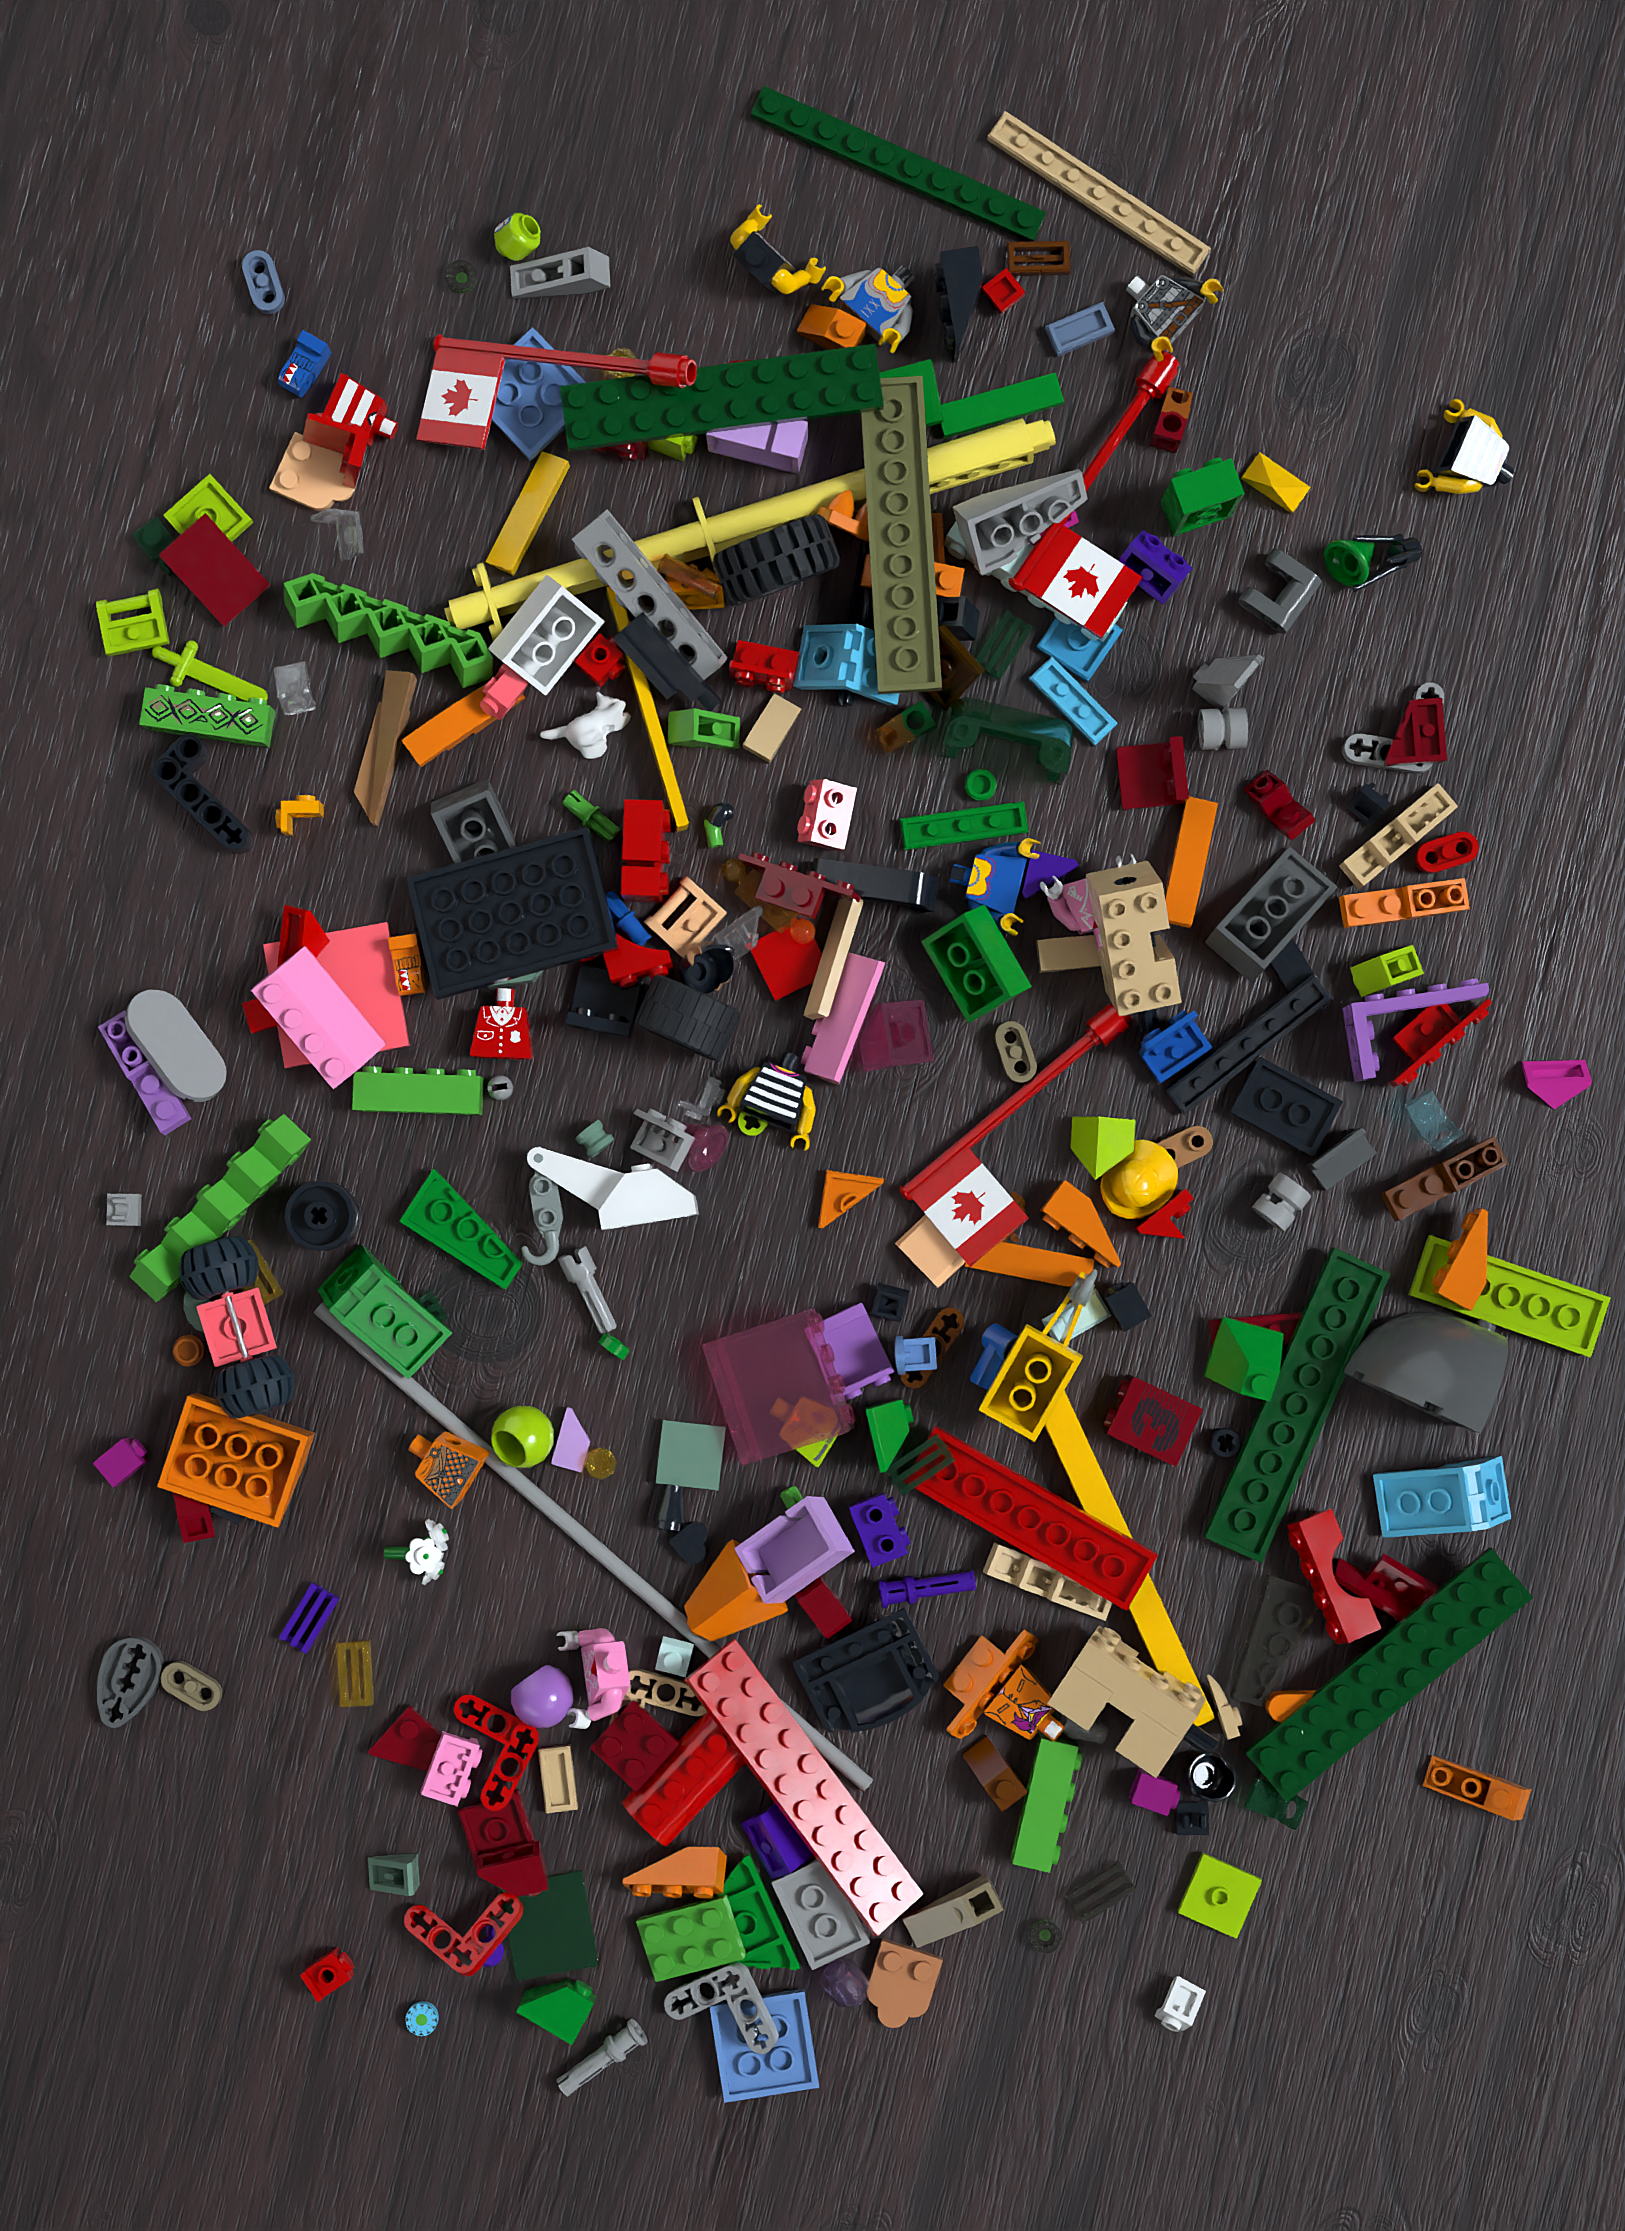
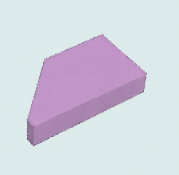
M570 1407L566 1408L551 1464L582 1472L591 1441L577 1419L574 1410Z

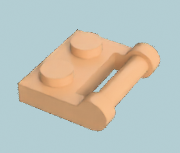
M687 876L679 882L681 886L653 916L649 915L643 921L682 958L691 946L701 943L727 915L723 908ZM691 893L696 900L667 931L662 924Z

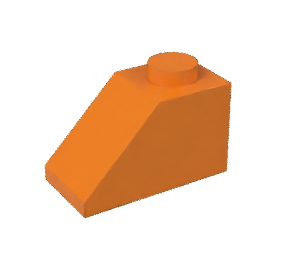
M811 304L796 333L828 350L860 346L866 335V323L838 308Z

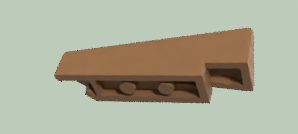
M386 670L383 699L377 706L354 788V793L371 824L379 827L402 745L401 740L404 738L411 713L409 708L417 678L413 673Z

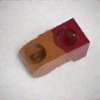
M1169 386L1150 446L1177 453L1191 409L1192 392Z

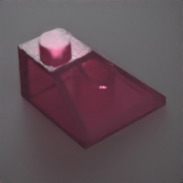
M924 1000L877 1004L859 1041L864 1072L934 1062Z

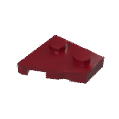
M1442 698L1410 700L1384 760V766L1447 761Z
M410 1705L371 1747L368 1753L375 1757L428 1772L442 1733Z

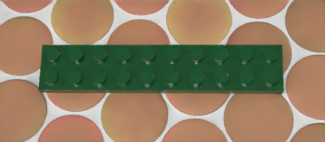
M875 344L697 368L695 382L693 385H687L685 388L654 385L648 375L560 386L569 452L884 410Z
M1331 1247L1281 1359L1280 1373L1271 1401H1262L1205 1528L1203 1537L1262 1563L1346 1376L1343 1372L1352 1355L1359 1347L1391 1275L1390 1273L1337 1248Z
M1488 1547L1314 1692L1308 1700L1283 1721L1278 1722L1249 1746L1245 1753L1285 1801H1290L1533 1599V1596L1495 1551Z

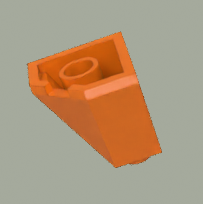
M733 1539L724 1547L684 1605L688 1618L687 1625L691 1632L711 1642L788 1611L785 1601L783 1603L764 1604L751 1578L755 1575L766 1574L747 1573L734 1549L740 1543Z

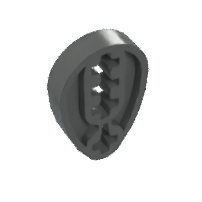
M140 1636L126 1637L114 1643L104 1654L97 1681V1704L101 1721L110 1728H118L137 1715L150 1701L161 1682V1674L165 1669L164 1658L157 1645L149 1639ZM140 1644L143 1646L142 1652L146 1653V1657L138 1659L136 1666L140 1668V1672L137 1671L131 1676V1682L135 1686L125 1690L123 1689L124 1683L120 1681V1678H125L129 1674L130 1669L125 1665L132 1662L135 1658V1653L131 1652V1648H136ZM121 1697L122 1701L119 1711L123 1713V1716L113 1720V1713L108 1710L115 1707Z

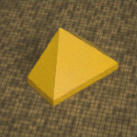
M1261 452L1258 453L1241 478L1291 514L1311 488Z

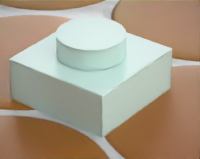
M663 1636L655 1670L686 1677L694 1644Z

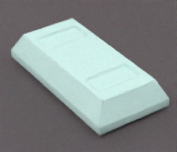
M1096 1288L1093 1289L1094 1291L1089 1301L1081 1310L1071 1339L1112 1316ZM1071 1303L1065 1307L1049 1331L1051 1338L1060 1342L1074 1309ZM1055 1312L1042 1319V1322L1045 1327L1047 1326Z

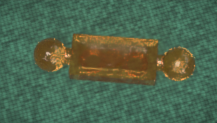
M730 858L723 863L721 867L723 878L730 883L738 882L740 884L734 893L774 929L783 934L789 927L792 939L799 944H807L812 941L815 936V927L812 922L807 919L796 918L799 915L797 913L755 898L763 877L760 871L753 868L747 874L745 864L738 858Z

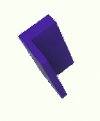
M773 1804L764 1812L750 1816L741 1822L771 1879L793 1872L813 1856L812 1852L776 1804Z

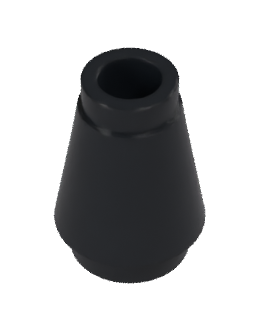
M664 1484L653 1517V1521H656L655 1529L680 1532V1526L684 1524L683 1487Z

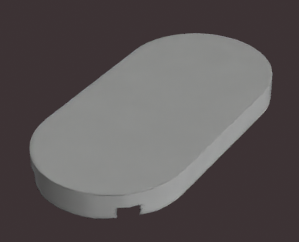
M146 990L137 994L126 1010L125 1027L130 1037L167 1087L176 1096L183 1099L194 1100L193 1102H204L213 1098L221 1090L226 1080V1066L218 1051L176 997L161 990Z

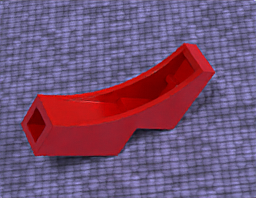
M617 933L619 950L603 954L613 986L620 985V988L634 986L638 983V979L650 976V979H653L655 975L666 976L669 974L668 970L674 969L668 950L646 948L624 939ZM593 956L579 961H589L596 958L597 956Z

